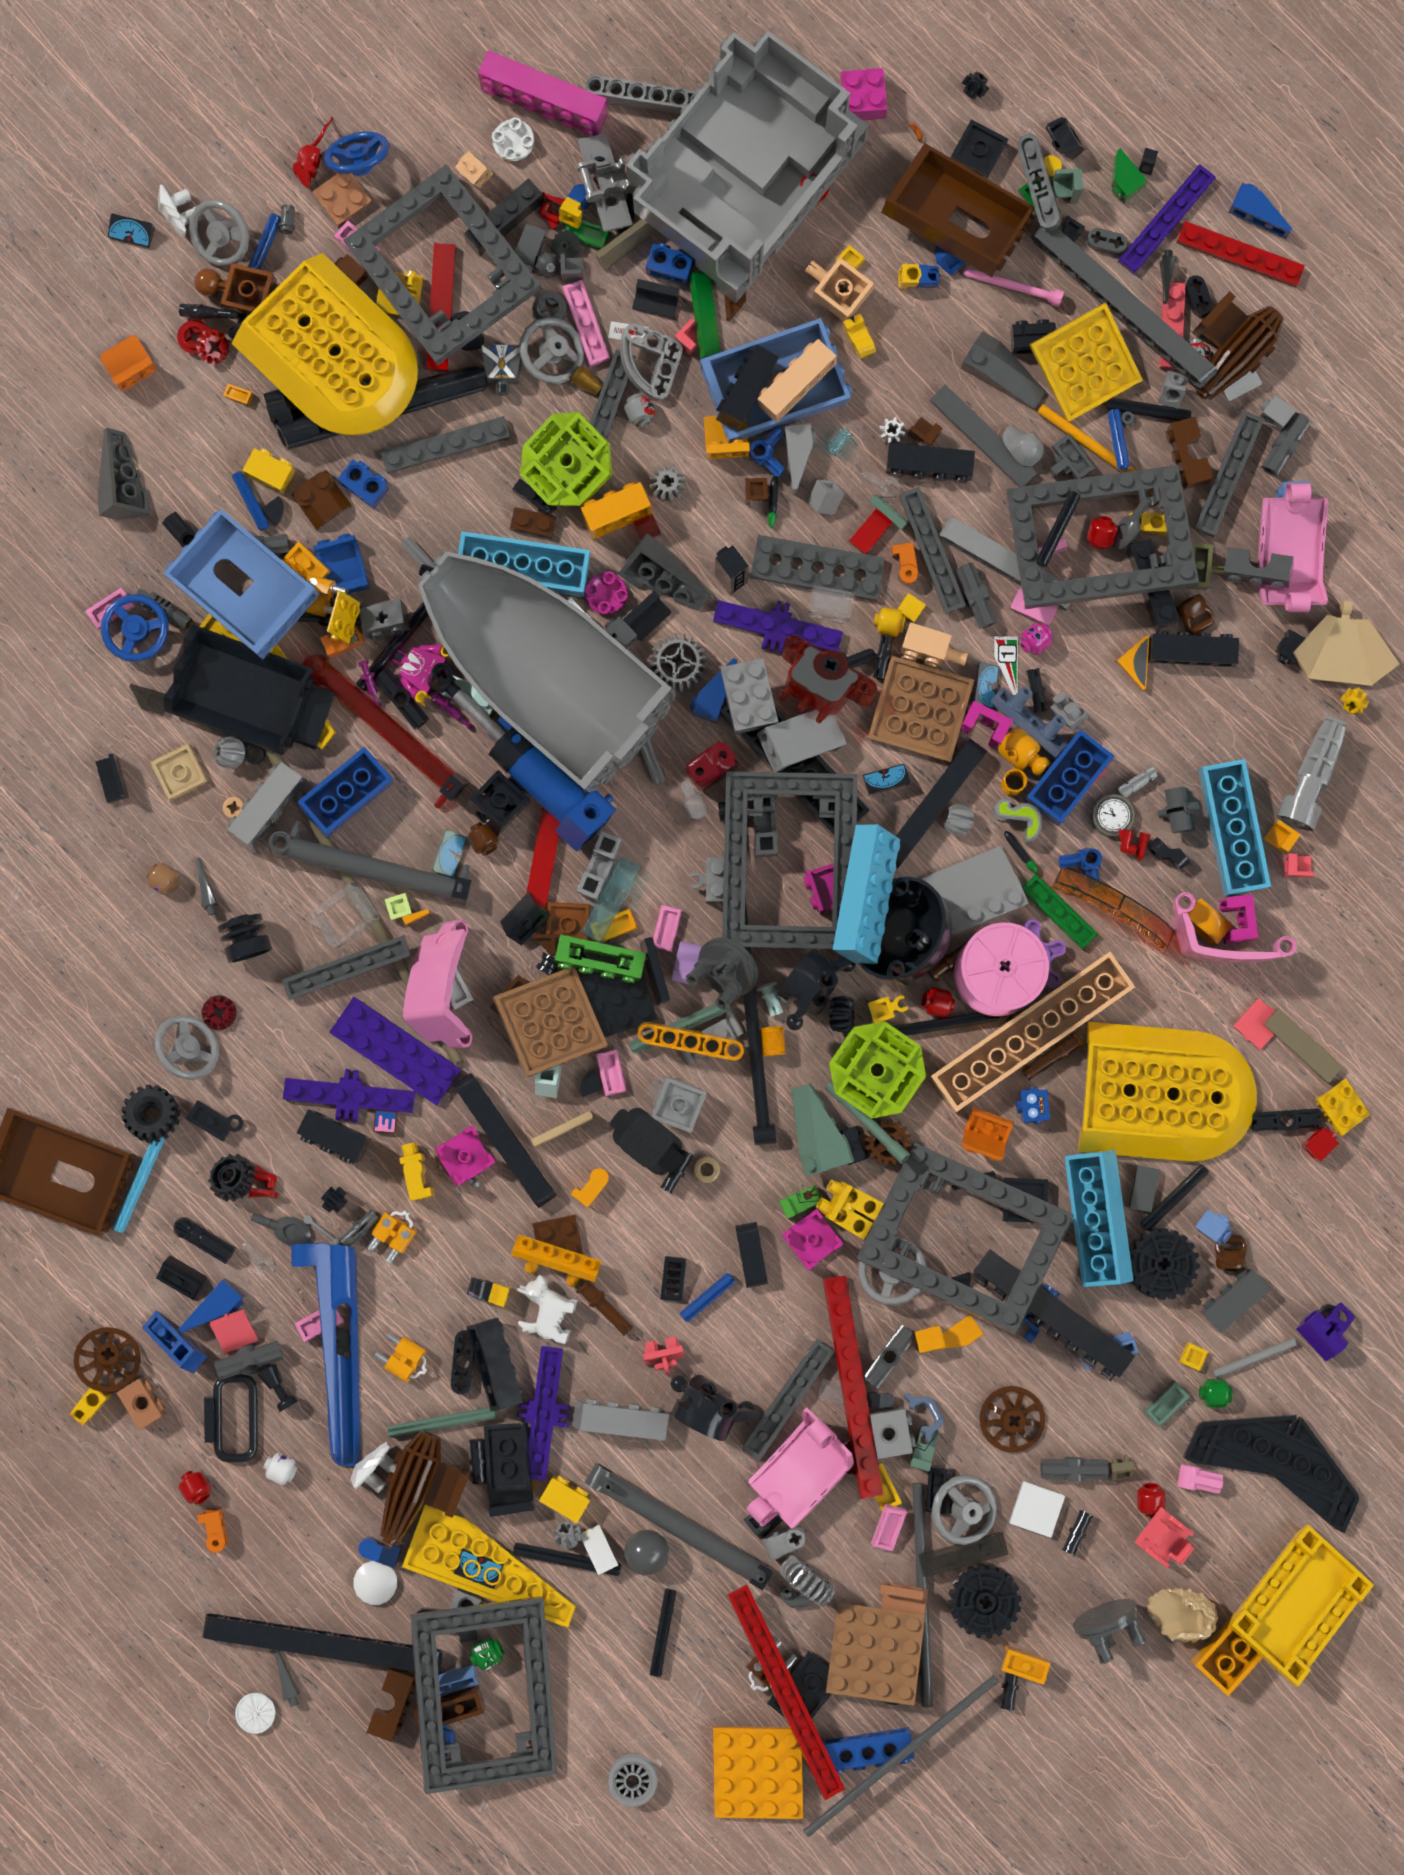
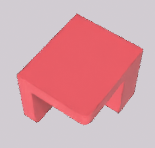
M693 318L675 335V339L681 343L683 350L690 356L699 348L696 325Z
M1292 853L1284 855V877L1311 878L1314 876V872H1311L1310 856H1297L1298 854Z

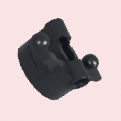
M817 949L811 950L789 974L776 995L786 1004L791 1001L797 1004V1011L786 1019L787 1027L792 1031H797L803 1026L802 1017L806 1012L813 1015L820 1014L828 1002L827 996L832 994L838 983L836 974L841 970L844 972L853 971L856 963L844 956L831 961Z
M676 1375L671 1379V1388L675 1392H684L681 1400L677 1399L671 1414L681 1423L705 1436L725 1441L735 1422L749 1419L756 1421L759 1419V1414L755 1412L752 1402L743 1401L737 1408L736 1402L725 1393H716L714 1384L703 1375L694 1376L690 1380L689 1385L686 1377L683 1375Z

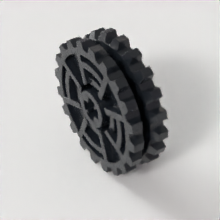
M1160 1228L1159 1232L1157 1229H1151L1150 1234L1142 1233L1140 1240L1132 1242L1134 1248L1129 1249L1134 1281L1131 1283L1139 1286V1292H1147V1296L1150 1298H1155L1157 1295V1299L1165 1300L1166 1296L1169 1299H1175L1176 1294L1184 1295L1186 1293L1185 1288L1193 1287L1191 1281L1198 1278V1274L1195 1271L1200 1268V1264L1196 1263L1199 1255L1193 1252L1194 1244L1187 1243V1236H1178L1179 1231L1176 1230L1169 1232L1167 1228ZM1165 1258L1164 1261L1168 1264L1161 1270L1162 1267L1158 1266V1262Z
M978 1563L976 1568L970 1565L967 1567V1572L960 1571L958 1573L960 1578L952 1581L954 1589H949L948 1593L952 1598L948 1600V1605L953 1609L950 1612L953 1618L957 1619V1625L960 1628L965 1627L964 1630L969 1635L974 1632L976 1638L986 1635L987 1639L992 1638V1635L995 1633L1001 1636L1003 1635L1002 1630L1006 1629L1009 1631L1011 1629L1010 1623L1018 1620L1016 1612H1021L1018 1602L1022 1601L1021 1595L1017 1593L1019 1590L1016 1582H1013L1014 1579L1009 1573L1005 1575V1571L1001 1567L995 1569V1566L990 1563L987 1567H984L982 1563ZM983 1596H987L990 1601L989 1603L986 1602V1605H983L980 1601L981 1598L984 1599Z

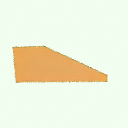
M970 1314L942 1333L945 1347L940 1349L967 1346L984 1333Z

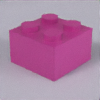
M883 68L841 71L840 85L851 93L849 110L862 120L886 119L887 102Z

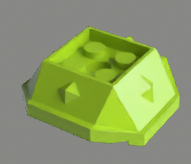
M582 413L552 414L523 445L520 476L549 506L583 507V504L612 476L610 443ZM571 456L572 462L569 466H566V458Z
M885 1021L853 1027L829 1062L835 1094L871 1119L902 1113L926 1077L921 1046ZM874 1064H879L883 1068V1073L878 1077L871 1073V1067Z

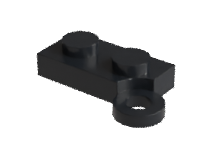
M197 1100L186 1118L222 1142L226 1140L231 1131H240L244 1125L241 1116L231 1115L227 1118ZM233 1119L238 1120L239 1124L237 1127L231 1126Z

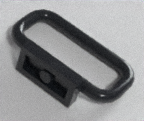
M238 1374L220 1381L218 1378L213 1387V1396H204L205 1443L214 1442L215 1455L223 1462H246L251 1460L257 1453V1384L249 1375ZM242 1382L247 1384L249 1389V1449L246 1453L227 1454L223 1451L222 1387L226 1383Z

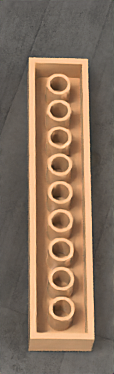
M1108 952L929 1077L953 1112H957L1127 994L1135 986L1112 953Z

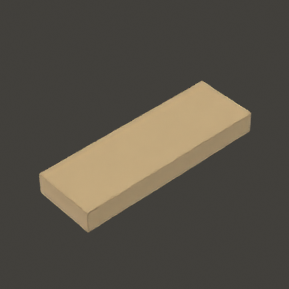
M588 1111L531 1139L535 1147H538L593 1120V1114L591 1111Z

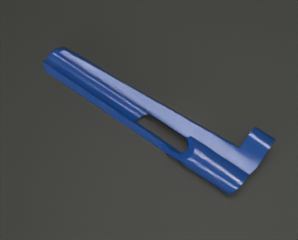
M325 1243L291 1244L292 1267L315 1266L327 1390L330 1455L338 1466H355L361 1459L356 1249L349 1246L328 1245ZM343 1303L349 1305L350 1359L342 1357L336 1352V1309Z

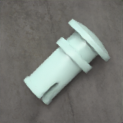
M777 982L766 983L757 988V992L762 991L763 993L761 997L765 999L770 1017L783 1013L776 996L778 991L774 989Z

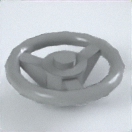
M218 199L205 200L196 206L190 217L189 233L191 242L198 254L208 263L219 267H230L232 263L237 264L247 252L249 244L247 224L240 212L229 203ZM212 208L225 210L233 219L225 218ZM202 213L210 223L207 227V236L210 240L207 249L202 245L197 231L198 219ZM230 240L240 241V247L235 255L224 259L214 257L219 249Z
M544 317L534 320L525 328L520 338L519 353L523 365L533 377L544 383L557 385L567 382L572 378L579 366L583 364L584 348L579 334L570 324L559 318ZM551 326H557L569 334L573 339L576 353L568 346L567 340L563 336L558 335ZM541 327L545 340L539 346L540 357L534 363H531L528 355V341L532 333ZM561 359L573 363L572 368L565 374L558 376L546 375L539 371L546 363L555 364Z
M177 1015L169 1017L160 1024L155 1034V1052L159 1062L168 1072L178 1078L196 1080L206 1077L214 1070L219 1060V1044L215 1033L205 1022L193 1016ZM178 1024L174 1045L170 1047L169 1055L166 1056L163 1049V1037L170 1027ZM188 1024L200 1029L208 1038L211 1054L200 1050L198 1040L188 1034ZM186 1062L207 1063V1065L201 1070L189 1072L181 1070L172 1063L182 1065Z
M899 1237L901 1240L913 1244L910 1252L916 1258L913 1261L927 1267L924 1255L913 1242ZM860 1261L858 1263V1278L862 1289L871 1299L883 1305L897 1306L909 1302L921 1291L912 1287L906 1294L890 1297L895 1285L902 1281L879 1271L880 1277L885 1281L882 1293L880 1294L869 1284L866 1275L867 1265Z
M970 1475L953 1477L943 1484L934 1497L932 1507L933 1522L939 1534L950 1543L963 1546L976 1543L986 1536L995 1523L997 1513L995 1495L989 1485L980 1478ZM961 1484L975 1485L983 1491L987 1502L976 1503L971 1498L963 1496L955 1486ZM946 1493L954 1502L951 1512L956 1522L951 1532L944 1526L940 1514L942 1500ZM988 1512L987 1520L979 1531L973 1535L961 1536L971 1525L977 1524L982 1519V1516Z

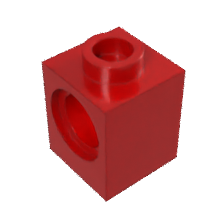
M1318 1128L1301 1147L1316 1162H1321L1339 1143L1335 1140L1337 1136L1329 1128Z

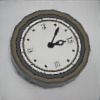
M1110 794L1096 802L1091 818L1094 827L1099 833L1109 837H1118V829L1130 830L1133 826L1135 811L1127 798L1118 794Z

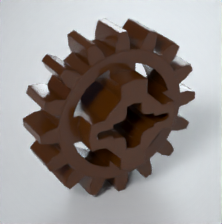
M889 1118L888 1123L885 1124L883 1119L880 1120L881 1125L879 1126L882 1129L885 1127L896 1129L893 1133L887 1134L897 1142L902 1137V1147L905 1150L907 1146H912V1143L907 1142L911 1134L905 1135L904 1132L907 1130V1127L900 1128V1121L893 1124V1120ZM867 1130L870 1138H864V1140L869 1142L865 1150L871 1149L872 1151L869 1157L876 1156V1163H879L881 1159L884 1160L885 1166H887L888 1161L896 1165V1159L893 1156L885 1157L880 1155L884 1150L887 1151V1148L880 1141L874 1147L875 1136Z

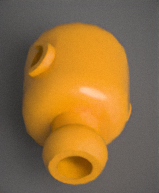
M1013 728L998 746L999 754L1016 769L1024 770L1029 766L1034 775L1042 776L1050 766V761L1047 758L1038 755L1040 751L1039 743L1021 728Z

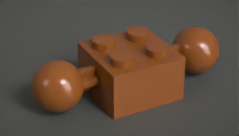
M235 263L231 264L227 281L221 279L215 270L209 268L200 270L194 278L195 288L201 295L214 296L221 292L223 293L221 305L224 310H234L238 313L246 314V316L275 290L277 283L273 273Z

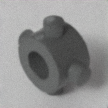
M1129 411L1124 412L1121 416L1124 428H1128L1133 422L1136 423L1137 421Z

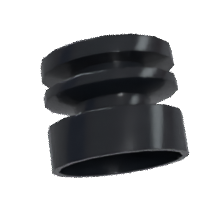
M260 913L237 916L217 927L219 933L229 932L221 937V941H232L233 943L224 949L228 963L247 960L272 950L268 935H257L258 932L266 928L265 924L254 925L263 920Z

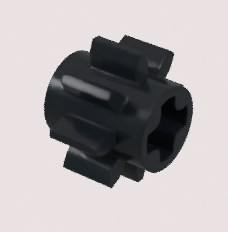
M977 71L974 74H967L962 81V84L965 85L963 92L972 99L981 98L989 90V87L986 86L988 79Z
M331 1186L321 1197L324 1201L322 1207L328 1213H331L332 1210L338 1213L348 1202L344 1198L347 1193L341 1187L335 1190Z

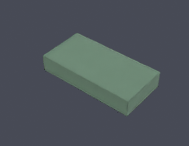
M874 495L869 500L900 529H905L909 524L904 517L879 495Z
M1173 1381L1143 1412L1160 1428L1190 1396L1176 1381Z

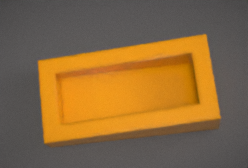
M228 383L223 396L250 406L254 394L251 391Z
M426 909L403 916L402 919L407 926L431 913Z

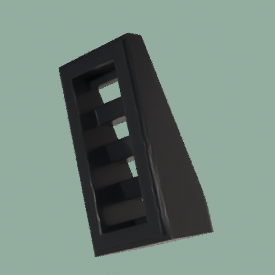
M665 1256L660 1300L682 1302L687 1258ZM668 1264H679L681 1269L668 1268ZM667 1273H681L680 1278L667 1276ZM667 1281L680 1282L679 1286L666 1285ZM666 1289L677 1290L679 1294H665Z

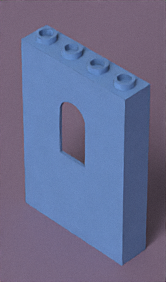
M819 318L700 359L699 366L715 410L722 399L726 401L728 395L725 394L731 382L733 384L736 383L737 379L734 376L739 366L744 368L746 363L743 359L748 350H754L756 344L779 356L770 375L788 369L789 363L794 358H799L803 354L805 347L811 342L814 343L817 339L837 356L834 343H830L828 338L830 331L827 324H823L822 319ZM837 362L777 423L758 407L759 397H757L747 416V429L736 432L721 423L728 444L733 440L750 438L773 430L776 426L781 427L848 404L852 390L849 383L844 381L843 376L845 372L842 364ZM768 379L762 389L770 387Z
M222 509L215 512L210 517L208 524L197 531L192 542L182 548L177 559L171 561L163 573L262 660L320 596L313 586ZM220 560H230L254 580L241 597L215 576L214 567Z

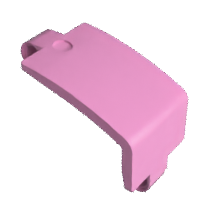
M1287 483L1285 498H1263L1257 568L1267 566L1271 560L1272 553L1294 556V567L1289 588L1274 589L1271 585L1264 584L1257 586L1263 605H1284L1286 611L1309 612L1311 605H1327L1328 598L1323 583V563L1328 499L1311 498L1310 483Z
M1181 893L1173 900L1172 907L1175 917L1172 918L1179 951L1187 958L1218 963L1243 964L1271 961L1292 955L1296 951V942L1289 936L1277 939L1273 945V952H1239L1200 946L1197 942L1193 924L1187 913L1195 906L1194 896L1190 893ZM1181 897L1188 900L1189 906L1187 909L1180 907L1179 899ZM1282 941H1285L1289 944V950L1287 953L1283 952L1280 949V943Z
M464 919L447 921L441 926L437 934L423 937L411 968L403 1008L405 1022L427 1042L442 1041L451 1049L469 1047L473 1040L470 1029L466 1028L463 1022L449 1009L456 968L468 934V925Z
M807 1407L802 1411L803 1422L748 1481L749 1485L761 1497L753 1500L746 1511L760 1526H765L778 1514L791 1529H794L824 1499L854 1464L852 1453L837 1439L836 1434Z

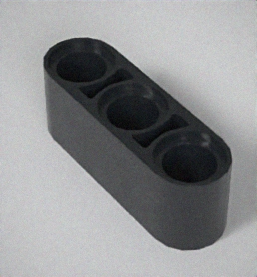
M757 1222L735 1225L746 1287L767 1285L768 1280Z

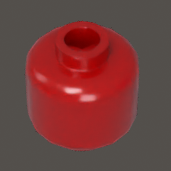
M1100 516V518L1093 519L1087 533V540L1090 542V545L1100 550L1112 546L1118 530L1117 525L1108 516Z
M932 987L924 992L921 1006L926 1014L943 1018L950 1011L954 1010L955 999H952V994L949 990Z
M188 1471L181 1477L182 1481L179 1483L178 1489L187 1503L198 1505L210 1497L211 1485L202 1472L193 1473Z
M1145 1483L1137 1490V1509L1144 1513L1146 1517L1153 1518L1161 1507L1165 1510V1490L1159 1484Z

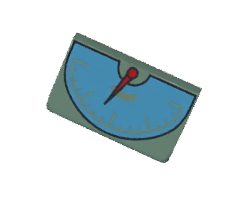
M446 829L432 871L454 878L467 837Z

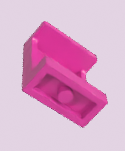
M833 864L806 871V877H803L806 889H811L813 897L810 898L813 910H818L819 914L832 910Z

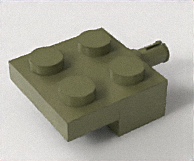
M1192 542L1199 585L1186 588L1206 591L1209 588L1211 573L1224 575L1225 566L1212 565L1214 545Z

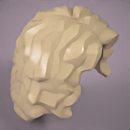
M1176 1587L1174 1589L1168 1588L1167 1590L1161 1589L1148 1599L1150 1603L1147 1605L1148 1616L1154 1621L1155 1626L1161 1629V1633L1167 1635L1172 1641L1178 1640L1183 1643L1191 1641L1195 1643L1199 1639L1204 1640L1210 1637L1216 1630V1622L1218 1620L1216 1605L1206 1598L1204 1593H1195L1191 1588L1186 1590Z

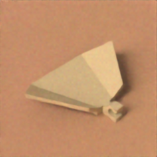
M1349 601L1340 603L1339 618L1326 615L1293 652L1307 679L1330 683L1372 686L1400 664L1369 619H1350L1353 602Z

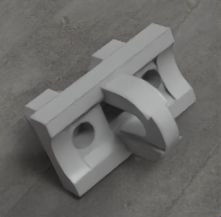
M1060 692L1053 697L1054 705L1050 707L1055 715L1062 716L1065 719V725L1071 730H1074L1081 721L1090 718L1088 713L1064 692Z

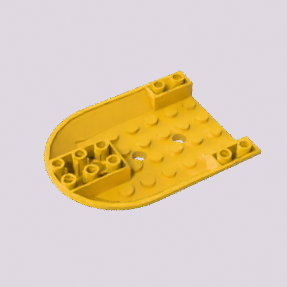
M323 253L304 260L242 322L232 341V345L312 422L336 434L364 435L386 427L406 409L416 389L418 379L417 358L405 332ZM302 317L310 318V324L302 327L299 325V320ZM338 346L341 348L338 356H331L329 354L332 347ZM365 378H366L367 380L372 379V381H371V383H370L369 385H367V386L361 385V382H362Z
M1088 1022L1086 1038L1088 1056L1082 1130H1079L1078 1152L1090 1153L1116 1150V1155L1178 1161H1204L1227 1152L1246 1134L1252 1123L1253 1114L1256 1111V1083L1247 1061L1229 1042L1213 1034L1200 1031ZM1127 1084H1132L1135 1087V1093L1131 1097L1126 1096L1123 1091ZM1170 1088H1176L1179 1092L1178 1098L1174 1101L1170 1100L1167 1096ZM1215 1091L1221 1096V1100L1217 1104H1214L1211 1100V1095Z

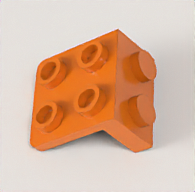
M131 335L100 355V360L121 393L131 389L136 383L150 377L158 370L135 335Z
M972 1107L964 1127L961 1146L970 1153L985 1155L986 1158L992 1161H1003L1006 1142L1014 1121Z

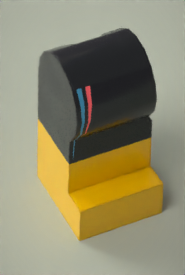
M471 1277L466 1294L505 1307L511 1287Z

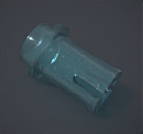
M841 428L832 441H828L826 449L834 456L841 454V449L853 435L847 429Z

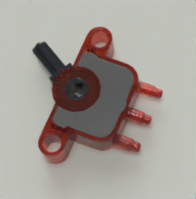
M796 635L788 636L785 639L782 657L792 666L788 671L786 686L779 696L780 701H784L790 694L801 700L797 707L799 712H803L808 705L819 711L816 718L817 723H821L828 715L839 713L849 699L864 707L870 706L873 703L877 691L876 683L853 669L875 660L873 649L869 648L847 657L845 653L841 654L834 650L823 651Z

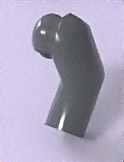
M790 1587L782 1588L780 1597L790 1608L811 1606V1600L805 1595L798 1596Z

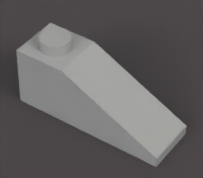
M810 423L785 426L784 428L792 494H796L813 443L816 442L815 429L811 430Z

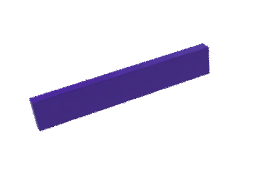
M1199 164L1119 258L1118 263L1134 275L1216 177Z

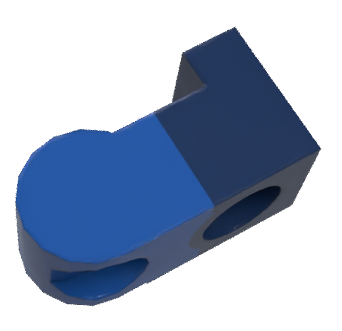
M369 1536L361 1541L358 1550L362 1557L394 1568L403 1544L395 1543L391 1547L379 1543L376 1538Z

